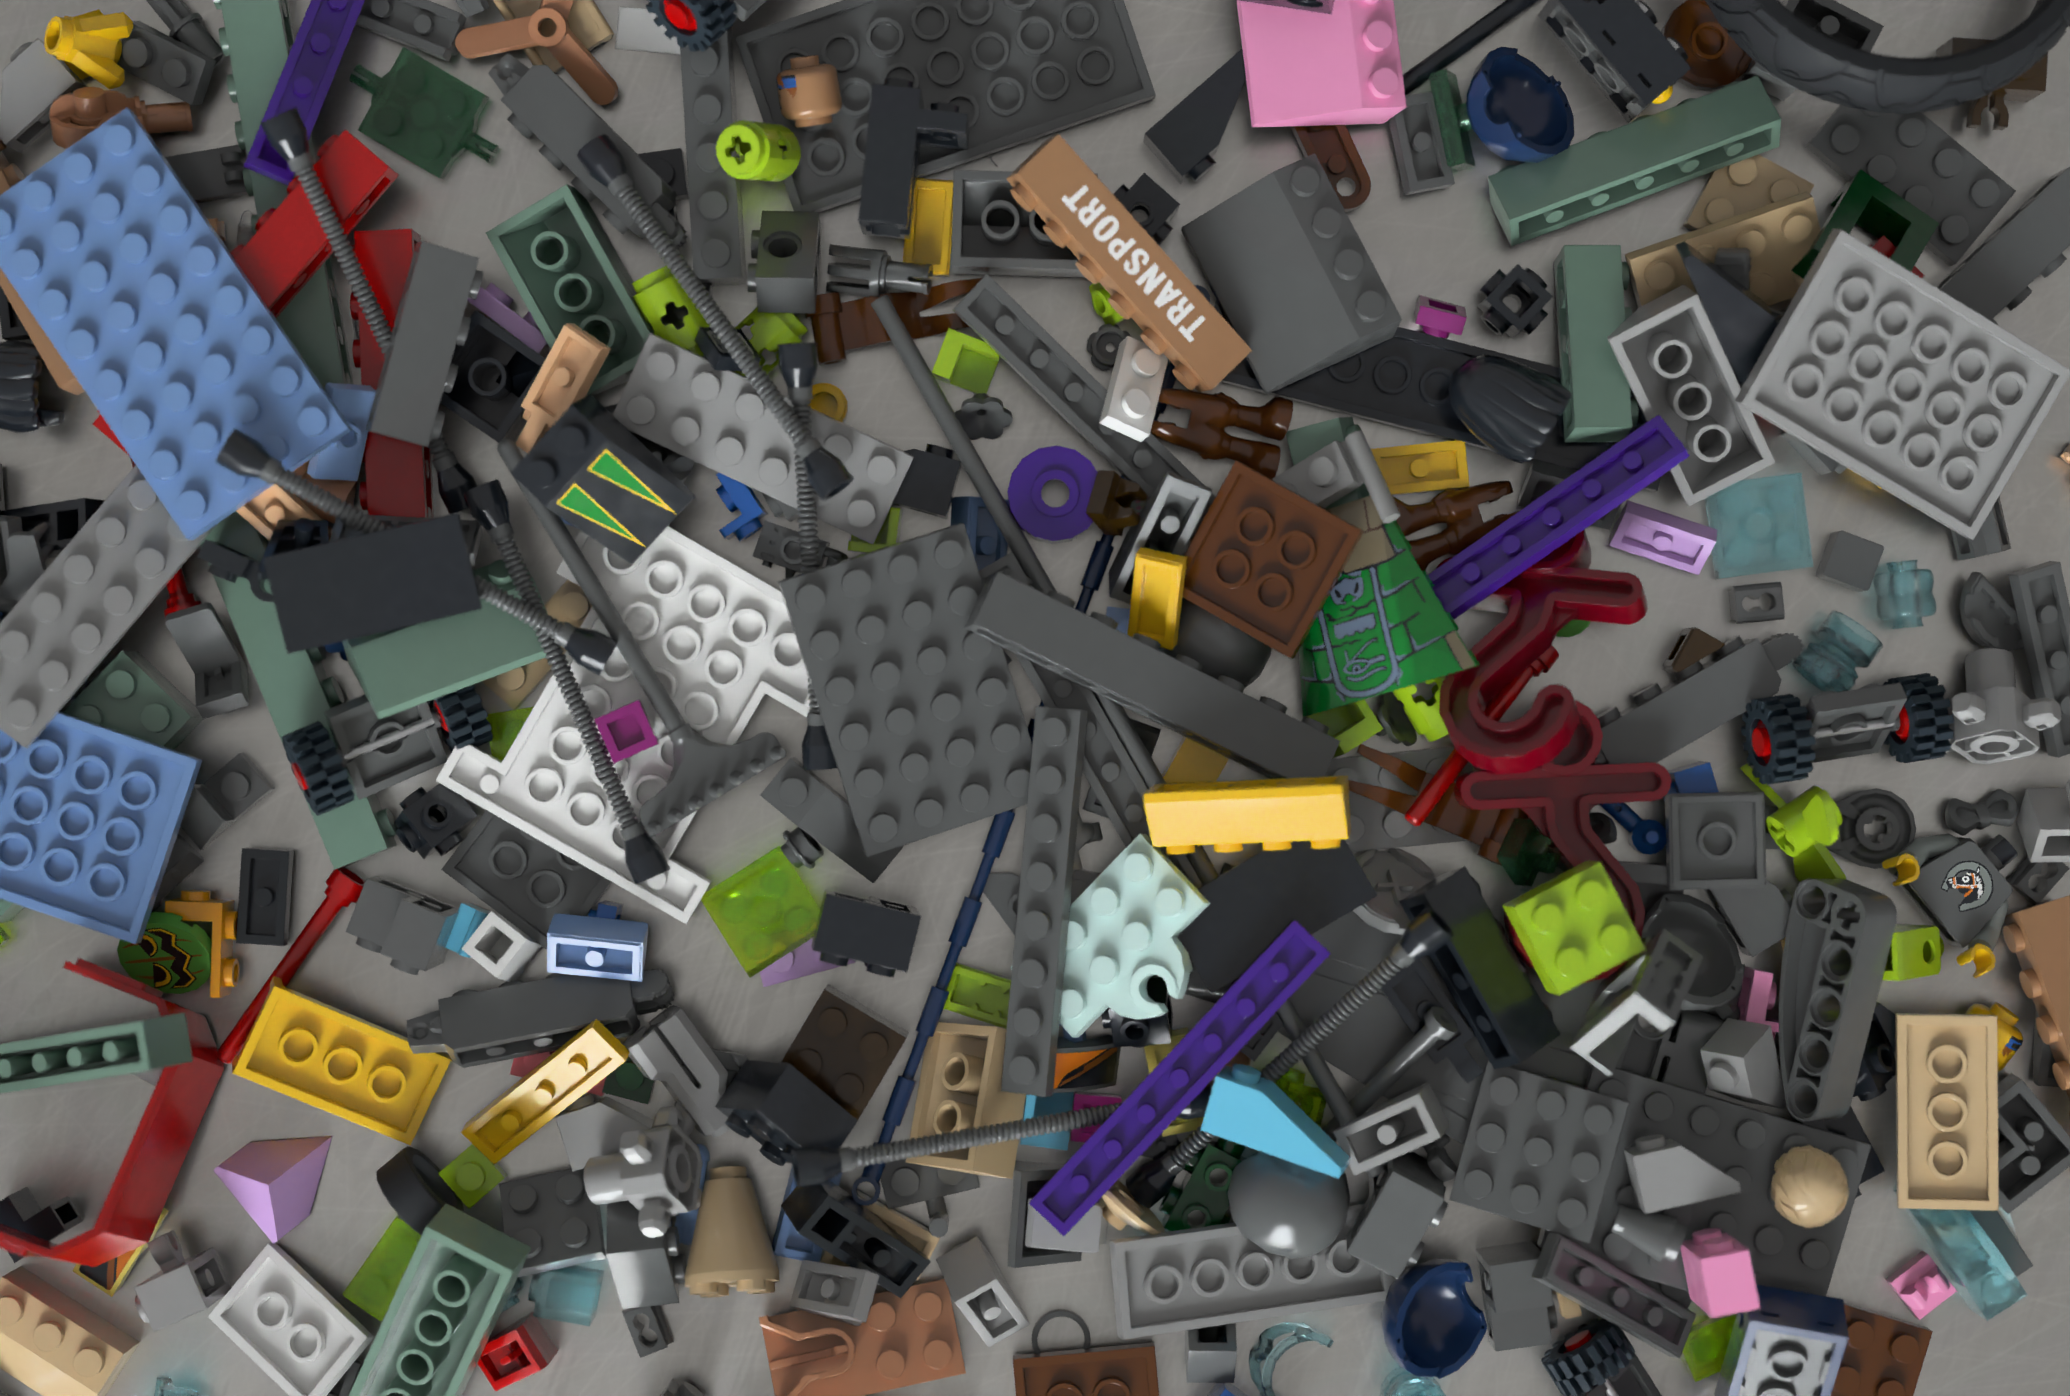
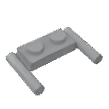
M1363 431L1350 433L1343 442L1335 440L1272 479L1322 508L1327 507L1365 483L1383 523H1390L1400 517V512Z

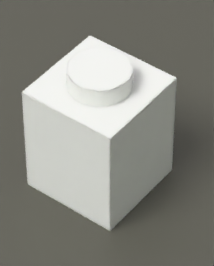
M490 911L461 949L496 978L510 982L519 978L543 946L502 915Z

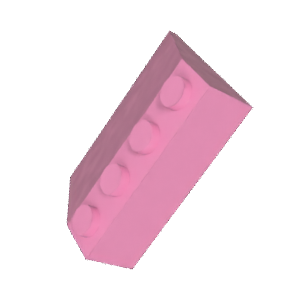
M1237 0L1252 127L1384 124L1407 107L1393 0H1334L1332 14Z

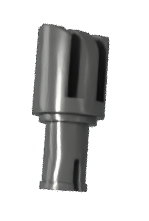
M833 244L829 246V255L872 261L871 265L839 262L828 263L827 274L869 280V285L830 281L826 283V292L880 297V294H885L891 289L923 293L924 295L930 294L932 281L914 279L913 277L928 279L929 276H933L932 264L924 265L892 261L891 256H888L885 250Z

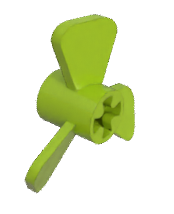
M1747 763L1741 766L1740 769L1779 808L1766 818V826L1780 849L1793 857L1796 878L1800 882L1809 878L1846 879L1844 872L1826 847L1837 841L1839 836L1838 827L1843 823L1841 812L1828 791L1818 786H1812L1786 803L1769 785L1760 783L1759 778L1754 777L1753 769Z

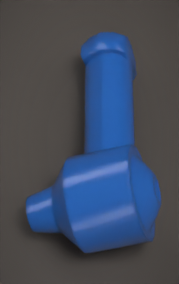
M1625 802L1599 804L1629 832L1628 840L1633 850L1641 854L1651 855L1658 853L1664 848L1666 844V829L1661 823L1656 820L1642 819Z

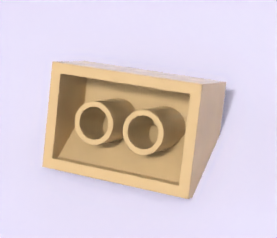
M938 1022L934 1036H929L924 1051L909 1140L911 1138L917 1139V1137L923 1139V1136H928L929 1138V1135H934L935 1137V1134H940L941 1136V1133L959 1132L962 1129L965 1131L968 1128L971 1130L974 1127L977 1129L980 1126L983 1128L985 1125L989 1127L991 1124L995 1126L997 1123L1001 1125L1003 1122L1007 1124L1009 1121L1013 1123L1014 1120L1019 1122L1023 1118L1026 1094L1001 1091L1007 1029L996 1026ZM1009 1139L1006 1142L1003 1140L1000 1143L997 1141L994 1144L991 1142L989 1145L985 1143L983 1146L979 1144L977 1147L973 1145L971 1148L967 1146L966 1149L961 1147L960 1150L936 1152V1154L930 1153V1155L924 1154V1156L918 1155V1157L912 1156V1158L906 1157V1163L976 1175L1013 1179L1019 1139Z
M22 1266L2 1276L0 1279V1369L42 1396H106L140 1342Z

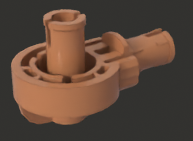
M99 87L79 88L73 91V93L59 96L50 107L49 118L53 141L56 145L67 149L126 107L134 112L148 134L176 131L190 132L193 131L190 104L184 101L145 105V100L140 101L139 96L127 98L118 91L103 90Z

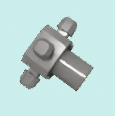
M1998 648L1976 650L1965 658L1967 692L1957 694L1950 700L1951 707L1948 708V714L1953 715L1954 723H1950L1949 728L1954 731L1953 739H1948L1951 743V748L1945 752L1956 751L1972 763L1994 764L2035 754L2040 748L2039 731L2053 727L2060 722L2061 707L2054 699L2045 697L2031 700L2016 689L2015 663L2011 652Z
M676 1107L660 1108L654 1117L652 1128L628 1131L621 1136V1153L589 1158L584 1168L585 1190L591 1202L600 1205L629 1201L639 1210L638 1225L641 1232L651 1238L664 1235L669 1227L672 1214L697 1210L701 1204L702 1191L699 1185L702 1159L699 1147L683 1132L684 1118Z

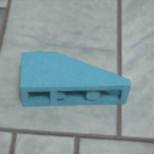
M1233 1064L1232 1067L1226 1066L1216 1075L1201 1131L1340 1178L1348 1167L1351 1157L1273 1081L1260 1077L1261 1072L1243 1064Z

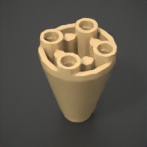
M727 1166L709 1169V1180L704 1182L701 1204L698 1210L687 1262L685 1287L690 1288V1295H700L701 1298L729 1296V1287H737L738 1292H747V1294L774 1293L775 1282H779V1269L752 1179L747 1178V1167Z

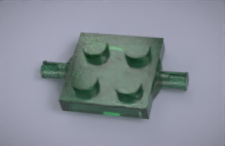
M405 47L402 48L391 70L383 78L364 68L361 64L354 68L353 71L367 78L369 82L352 73L349 81L373 94L371 106L358 131L443 180L454 160L465 150L482 158L488 164L494 159L493 155L482 150L479 146L481 145L497 154L499 146L475 133L478 117L489 96Z

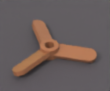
M542 0L539 10L534 12L532 16L466 28L456 36L455 46L463 57L469 59L539 45L544 46L596 104L607 105L613 102L618 95V86L614 79L570 30L568 17L574 0ZM547 19H552L557 27L555 34L551 37H546L541 28L543 22Z

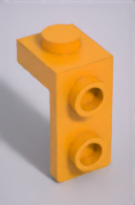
M181 890V898L165 901V913L179 915L183 917L182 921L212 922L210 997L222 998L228 996L232 992V987H236L239 980V961L237 958H233V939L236 940L238 911H234L235 900L210 899V891Z

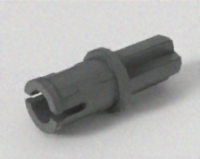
M147 0L149 5L171 30L169 33L170 37L217 60L215 67L225 59L226 56L223 54L220 45L201 24L203 17L199 13H192L183 0Z

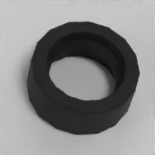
M407 1146L376 1171L377 1182L383 1195L397 1214L414 1231L422 1235L426 1226L446 1203L464 1212V1207L461 1199L438 1174L441 1170L422 1152Z

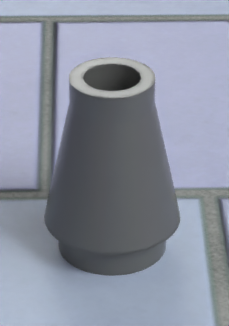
M1620 1205L1610 1232L1620 1235L1658 1262L1665 1259L1674 1263L1683 1244L1687 1226L1678 1223V1217L1653 1212L1644 1213L1642 1210Z

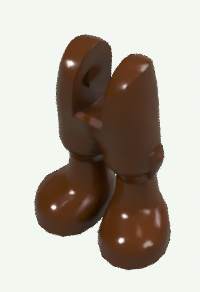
M1161 388L1158 402L1168 404L1170 407L1179 410L1180 408L1191 410L1186 429L1176 426V423L1153 420L1150 432L1152 435L1178 447L1198 453L1204 460L1228 458L1233 461H1240L1270 479L1275 478L1280 462V446L1231 436L1225 432V428L1237 427L1266 438L1282 441L1288 431L1292 418V400L1274 397L1260 407L1239 404L1234 398L1225 395L1223 392L1208 394L1184 389Z
M1510 481L1488 482L1458 490L1448 488L1444 492L1437 494L1431 502L1416 505H1407L1393 497L1400 512V517L1396 521L1405 537L1437 523H1445L1447 525L1440 533L1408 541L1412 547L1410 551L1420 569L1426 571L1427 566L1431 562L1446 554H1459L1519 511L1494 516V519L1483 522L1478 508V504L1487 501L1491 503L1499 500L1502 496L1513 493Z

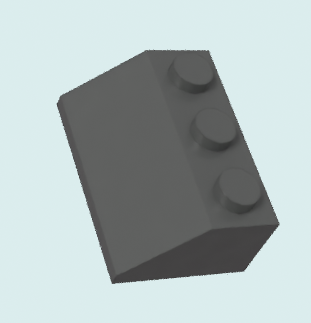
M954 170L952 274L1085 277L1076 266V262L1079 259L1067 246L1061 248L1048 237L1043 229L1046 223L1034 209L1029 212L1014 199L1011 194L1013 186L1006 179L1013 171Z

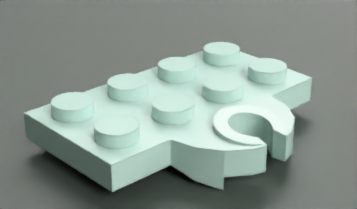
M1139 834L1070 905L1059 1023L1072 1038L1080 1037L1108 1007L1120 1016L1137 1020L1158 1017L1168 1013L1169 1010L1164 1003L1155 1002L1147 993V983L1153 975H1159L1164 979L1168 994L1175 999H1182L1187 990L1190 972H1193L1189 953L1178 939V936L1210 902L1159 847H1153L1152 840L1147 834Z

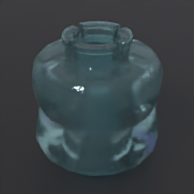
M1917 560L1886 563L1888 572L1878 573L1874 576L1873 584L1878 596L1876 604L1877 617L1880 620H1893L1892 629L1924 626L1922 624V617L1932 616L1936 612V601L1932 594L1933 573L1927 568L1917 569Z

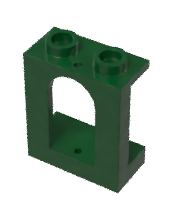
M1860 169L1838 191L1830 204L1834 209L1809 251L1793 266L1791 271L1805 279L1832 230L1840 229L1850 234L1857 223L1877 238L1884 235L1896 247L1889 259L1911 272L1939 223Z

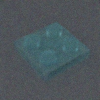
M1801 473L1740 480L1705 498L1708 526L1718 530L1717 541L1712 549L1715 579L1813 567Z

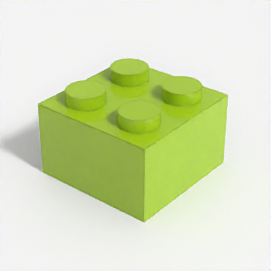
M1587 860L1502 905L1547 992L1561 995L1646 950L1604 867L1598 861Z

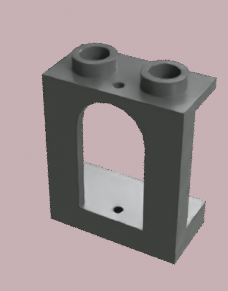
M1665 928L1644 945L1646 950L1631 957L1626 964L1599 984L1570 1046L1573 1051L1607 1076L1613 1074L1639 1014L1663 1032L1675 1023L1703 959V956ZM1634 979L1632 985L1626 991H1624L1623 993L1619 992L1623 987H1625L1630 981Z

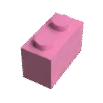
M1719 1228L1695 1231L1692 1233L1691 1240L1683 1241L1681 1254L1690 1299L1705 1313L1714 1318L1760 1309L1750 1253L1745 1246L1728 1233H1721Z

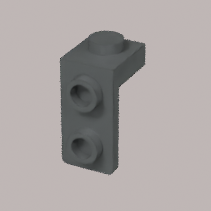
M206 602L167 614L165 617L166 626L195 674L196 708L202 718L206 719L248 706L247 666L212 604Z

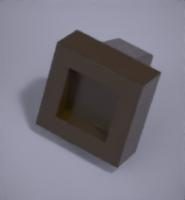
M1098 470L1086 514L1105 535L1122 536L1125 527L1135 526L1140 523L1141 517L1133 508H1130L1132 501H1146L1147 494L1138 483L1121 478L1116 471Z

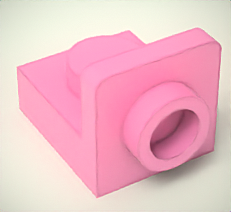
M1745 966L1742 990L1738 1001L1740 1009L1739 1020L1771 1025L1773 1039H1775L1776 1032L1779 1033V1020L1766 1018L1767 1010H1772L1777 995V985L1775 982H1772L1774 973Z

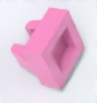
M1921 1251L1885 1279L1913 1316L1919 1320L1957 1292L1932 1258L1924 1251Z

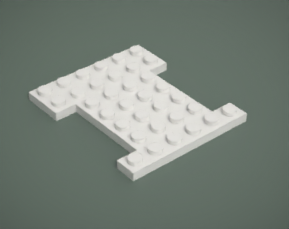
M669 526L633 564H630L580 530L575 539L576 544L686 724H690L693 731L711 742L727 745L736 744L765 694L807 717L809 709L812 708L809 706L811 701L808 699L811 696L808 694V691L811 690L808 688L810 683L807 681V671L780 590ZM563 559L556 573L580 586ZM592 607L580 628L597 630L611 638ZM617 646L599 676L577 664L566 651L565 660L569 662L567 666H571L569 671L574 673L572 677H575V683L579 684L577 688L581 689L580 694L584 696L582 700H586L585 705L589 707L587 711L591 712L590 717L596 719L640 699L660 742L651 748L613 763L614 765L612 766V768H616L615 773L619 775L617 779L621 780L620 785L624 786L622 790L626 791L625 796L629 798L627 802L630 801V807L634 809L632 813L636 814L635 818L640 822L639 811L641 806L646 801L655 797L669 781L674 766L673 742L668 736L670 733ZM552 675L503 761L471 744L458 750L455 746L435 781L681 922L688 923L711 881L670 857L697 811L652 837L661 847L670 870L635 884L625 863L624 840L620 833V830H622L620 825L622 823H618L619 818L615 816L617 812L613 811L614 806L610 805L612 801L608 800L609 795L605 793L607 790L603 789L604 784L600 782L602 778L598 777L599 772L595 771L597 767L593 766L594 761L590 759L592 756L588 755L589 750L585 748L587 744H583L584 738L580 737L582 733L578 732L579 727L575 725L577 722L573 721L574 716L570 714L572 710H568L569 704L565 703L567 699L563 698L564 693L560 691L562 688L558 687L559 682L555 680L557 676Z

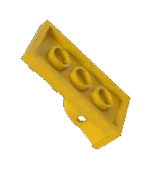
M273 976L270 982V991L240 1054L235 1056L232 1061V1073L411 1145L451 1062V1057L443 1052L413 1054L407 1037L284 987L282 979Z

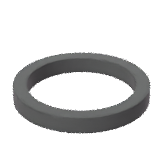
M1059 1309L1044 1314L1036 1322L1032 1331L1031 1340L1034 1353H1042L1038 1346V1334L1041 1327L1052 1318L1068 1317L1076 1321L1083 1330L1084 1345L1082 1349L1090 1348L1091 1339L1087 1324L1079 1315L1069 1310Z

